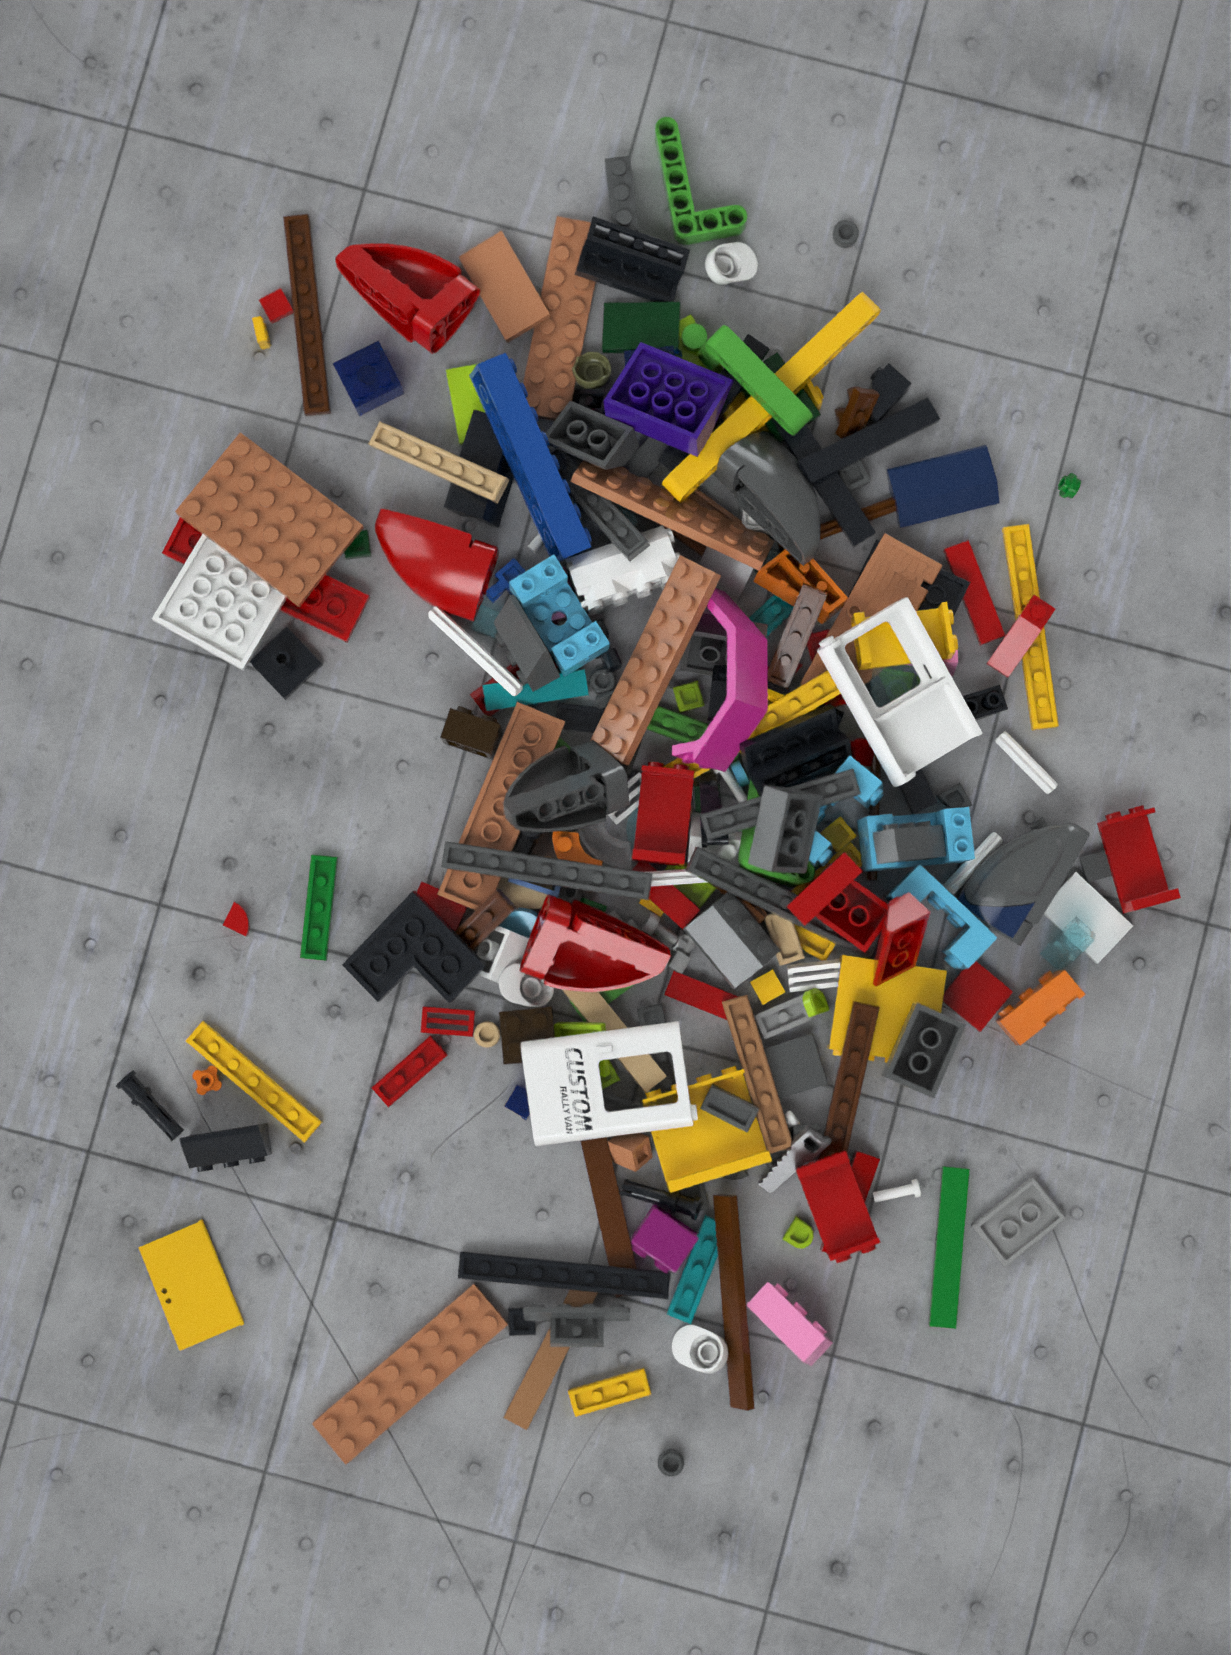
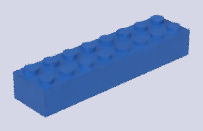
M503 353L477 364L469 376L549 557L555 555L559 563H561L565 559L579 555L591 547L590 542H592L591 535L586 527L583 528L580 522L581 513L575 503L573 504L569 497L571 492L567 481L561 479L558 472L560 470L559 462L554 455L551 456L547 447L549 446L548 437L544 431L539 429L537 412L534 407L529 406L526 399L528 397L527 390L522 382L519 383L515 374L517 373L516 365L512 358L509 359L507 354Z

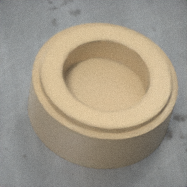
M485 1021L475 1028V1041L482 1047H492L500 1040V1029L493 1022Z

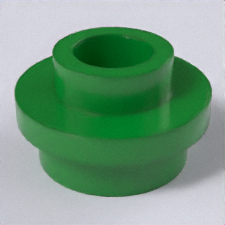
M1070 473L1068 476H1063L1060 480L1058 490H1060L1059 495L1061 497L1073 498L1077 494L1081 480L1077 478L1076 474Z

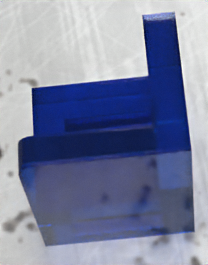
M518 1083L505 1107L520 1115L524 1120H527L530 1116L527 1089Z

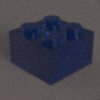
M379 340L333 363L359 416L404 394L402 385Z

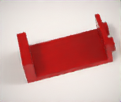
M648 762V766L642 765L641 769L642 777L632 861L685 867L694 770H689L690 766L675 764L674 768H665L663 763Z
M1144 805L1128 809L1129 814L1121 816L1120 811L1105 815V821L1097 823L1123 913L1181 898L1178 888L1168 889L1147 815L1156 812L1155 807L1145 810Z
M845 1150L795 1168L829 1260H836V1263L851 1259L850 1254L861 1251V1254L871 1252L877 1249L876 1244L881 1243Z

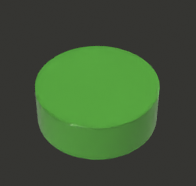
M690 324L682 332V343L690 351H699L707 341V332L699 324Z

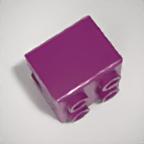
M655 1204L651 1206L631 1236L632 1250L643 1258L649 1255L655 1259L654 1265L666 1274L669 1270L674 1273L677 1272L698 1240L697 1233Z

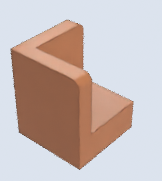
M644 1134L614 1136L608 1141L612 1161L632 1171L637 1172L653 1157L649 1136Z

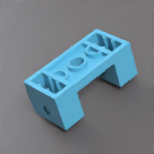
M552 555L509 581V589L517 598L546 649L565 677L608 651L610 643L597 622H592L584 608H582L581 603L567 583V574L555 555ZM557 612L565 614L567 618L565 624L561 626L555 625L551 620L553 614Z
M849 756L835 774L853 768L861 795L853 798L866 809L870 805L875 807L884 796L883 782ZM838 802L820 807L816 827L825 818V810L828 806L834 807ZM815 830L809 862L815 868L820 864L824 867L833 857V846L831 842Z
M969 807L942 809L933 813L893 816L892 814L874 815L857 820L863 872L916 867L919 864L921 866L962 863L975 859ZM930 821L931 826L942 825L946 856L927 860L877 864L872 832L883 831V825Z
M920 864L912 868L885 897L890 902L893 898L910 892L921 902L926 896H929L927 901L936 910L942 909L948 914L946 919L955 928L961 927L963 929L942 951L946 955L944 960L953 969H968L997 939L983 923Z

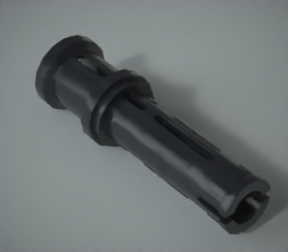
M134 1070L131 1071L116 1087L122 1089L132 1099L131 1103L133 1105H139L166 1136L173 1141L184 1129L151 1095L152 1092L149 1086L145 1087L135 1076L136 1072Z
M628 1179L624 1180L621 1188L624 1189L621 1190L622 1196L665 1207L671 1214L677 1212L691 1216V1220L698 1218L702 1205V1197L693 1198L682 1195L681 1191L678 1190L670 1193Z

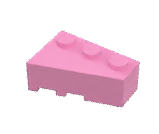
M767 1282L746 1306L804 1363L812 1366L833 1342L825 1335L827 1331L816 1320L812 1323L806 1317L808 1312L798 1302L793 1305L786 1298L789 1293L777 1283L773 1286Z

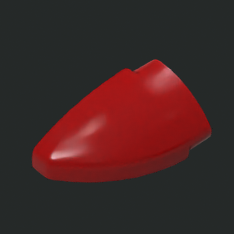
M388 243L356 244L346 247L335 257L338 270L357 293L408 342L416 341L431 354L438 352L457 332L480 295V289L462 275L459 267L450 261L421 249Z
M380 509L375 522V533L389 564L399 578L412 592L431 606L440 608L446 614H453L475 622L498 561V547L477 539L472 541L471 534L445 525L387 509Z
M548 894L534 923L519 971L540 980L543 979L546 986L577 992L610 991L629 987L659 975L664 971L671 957V952L666 945L648 934L599 909L578 900H573L570 903Z

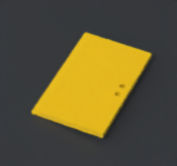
M202 1219L195 1224L138 1247L179 1351L239 1325H244L243 1318Z

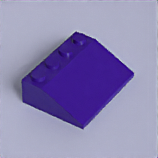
M640 342L604 399L605 416L633 427L636 432L698 457L713 431L733 384V379Z

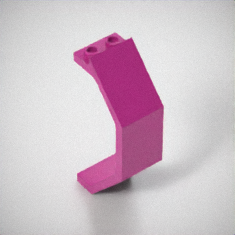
M715 588L707 608L727 632V697L703 736L696 741L672 745V756L683 759L684 763H697L700 768H713L726 772L740 751L739 744L748 740L768 711L767 638L725 591Z

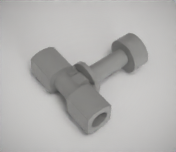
M650 913L640 931L649 936L655 933L673 944L671 950L675 952L667 966L682 974L691 960L689 955L695 946L694 941L687 933L681 932L677 935L660 925V918Z

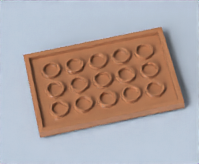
M241 432L175 511L179 517L298 607L302 605L364 528L355 518Z

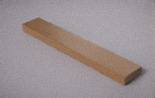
M748 995L723 1001V1008L742 1069L745 1071L744 1076L753 1105L760 1108L757 1113V1119L767 1151L771 1154L791 1148L793 1141Z
M569 1290L562 1304H569L572 1307L592 1304L598 1292ZM550 1328L503 1417L525 1430L528 1429L570 1348L550 1347Z

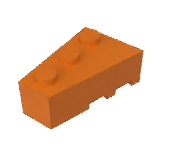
M786 549L764 565L757 572L753 582L792 606L795 605L804 583L827 592L828 595L817 619L821 624L839 612L848 599L814 559L803 566Z
M1050 970L1038 979L1040 982L1038 986L1033 990L1031 987L1024 990L1018 996L1019 1002L1014 1006L1008 1004L998 1013L1000 1018L996 1020L997 1024L1015 1045L1021 1046L1047 1025L1046 1023L1057 1014H1062L1066 1010L1065 1007L1076 998L1081 999L1086 995L1065 970L1054 971L1053 973Z

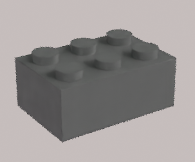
M912 1003L881 1076L928 1097L935 1098L966 1024L919 1003Z

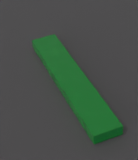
M942 1166L928 1324L933 1327L956 1329L970 1171L967 1168Z

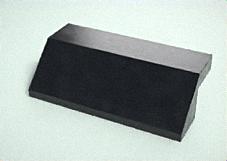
M593 216L574 275L653 302H674L679 280L685 271L690 249Z
M473 410L459 457L508 478L509 482L498 503L451 483L444 508L459 516L476 518L491 527L499 528L514 476L486 413Z
M830 703L739 744L743 765L759 796L763 795L764 786L793 787L842 765L849 756L852 757L850 739L838 729L835 707Z

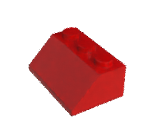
M853 880L815 917L865 953L883 928L882 925L886 917L888 904Z
M910 892L893 898L887 905L888 909L875 955L873 984L876 987L916 966L930 911Z

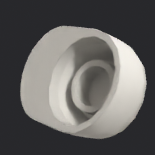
M741 242L721 244L713 248L705 259V270L709 278L716 284L727 285L732 282L746 281L751 279L757 272L758 264L754 252L749 246Z
M520 963L509 965L502 971L499 978V989L506 1000L529 1008L541 1007L551 1000L554 988L546 986L543 979L540 980L520 972Z
M686 1325L677 1331L672 1341V1352L675 1359L696 1371L709 1374L715 1373L723 1368L727 1362L729 1353L724 1339L701 1327Z

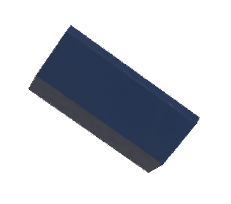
M986 445L886 469L889 492L895 501L897 521L900 528L1000 503L997 478Z

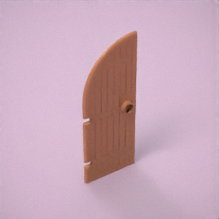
M884 533L826 638L829 636L836 638L851 629L850 620L854 613L864 612L865 617H871L905 597H908L914 610L918 611L928 593V590L921 587L922 582L925 581L932 585L943 565ZM854 640L846 644L845 651L864 684L874 679L885 668L858 670ZM818 652L800 682L801 685L827 671Z

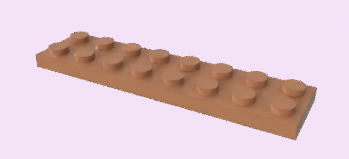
M560 216L556 217L540 297L551 317L534 327L523 381L528 393L526 399L529 406L534 407L538 418L555 421L569 401L573 399L576 379L573 375L572 367L575 364L576 358L582 355L596 285L594 281L574 275L591 222Z
M583 460L571 479V482L758 571H760L775 542L762 532L747 529L741 522L731 521L715 510H708L699 506L692 499H685L680 503L666 488L653 484L645 477H638L629 473L622 466L605 470Z
M681 555L591 738L614 759L626 765L630 764L721 575Z
M519 702L516 703L460 838V844L513 851L521 831L516 830L506 820L503 808L504 798L511 784L522 771L540 757L555 750L566 723L565 721ZM448 869L437 895L477 910L497 890L502 877Z
M474 1283L319 1416L312 1425L344 1464H348L509 1323Z

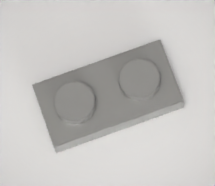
M802 995L754 1015L764 1040L812 1020V1017L807 1015Z

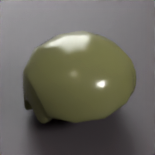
M587 352L576 358L572 371L578 385L584 389H600L609 381L612 367L607 357L601 353Z

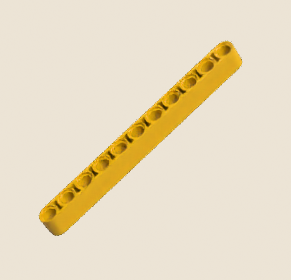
M861 292L786 362L775 375L796 395L877 318L881 309L864 292ZM751 396L710 435L699 456L696 457L689 454L667 475L662 485L680 503L683 502L717 470L719 458L729 447L741 439L756 433L772 416Z

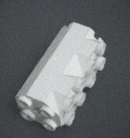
M662 525L642 532L641 534L647 539L650 546L630 562L613 543L565 559L577 599L581 603L582 608L588 611L589 616L603 612V607L612 604L614 607L626 604L628 596L632 594H637L639 599L651 595L654 589L660 587L662 590L664 589L680 556L679 552L674 553L675 540L670 528L665 529Z

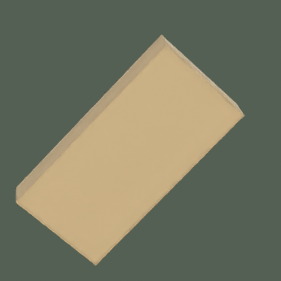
M773 913L768 914L765 918V923L771 940L780 949V952L776 954L779 965L782 966L805 958L794 924Z

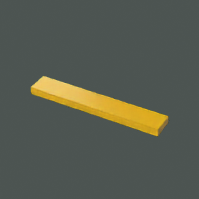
M202 1021L187 1038L186 1042L304 1143L321 1125L322 1121L205 1021Z

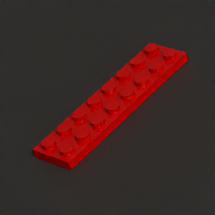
M180 517L162 554L184 565L202 533ZM325 575L300 607L287 598L280 611L348 643L370 596Z

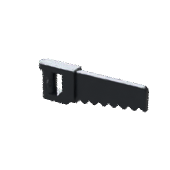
M716 773L699 775L701 814L722 808V804H720L721 798H719L720 792L718 791V785H716ZM700 818L702 848H707L708 845H729L728 835L708 841Z

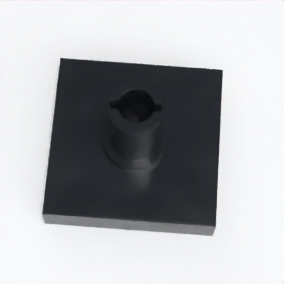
M288 627L283 629L250 660L254 668L285 700L323 666Z

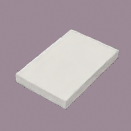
M1074 872L1059 888L1044 913L1052 923L1096 964L1133 927L1124 916L1077 872Z

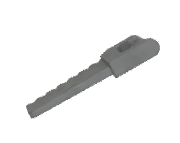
M807 1125L793 1137L791 1148L786 1149L787 1153L781 1155L782 1158L777 1160V1164L772 1165V1169L767 1171L768 1175H764L763 1180L758 1181V1184L767 1192L772 1193L796 1172L795 1168L804 1165L807 1161L811 1162L831 1143V1139L828 1136L824 1137L811 1125ZM807 1137L816 1143L813 1148L804 1142Z

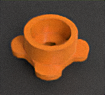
M209 1066L203 1071L196 1070L193 1072L192 1078L196 1080L198 1086L196 1091L199 1095H205L211 1090L218 1091L221 1089L222 1083L219 1081L218 1069L215 1066ZM206 1078H209V1083L205 1082Z

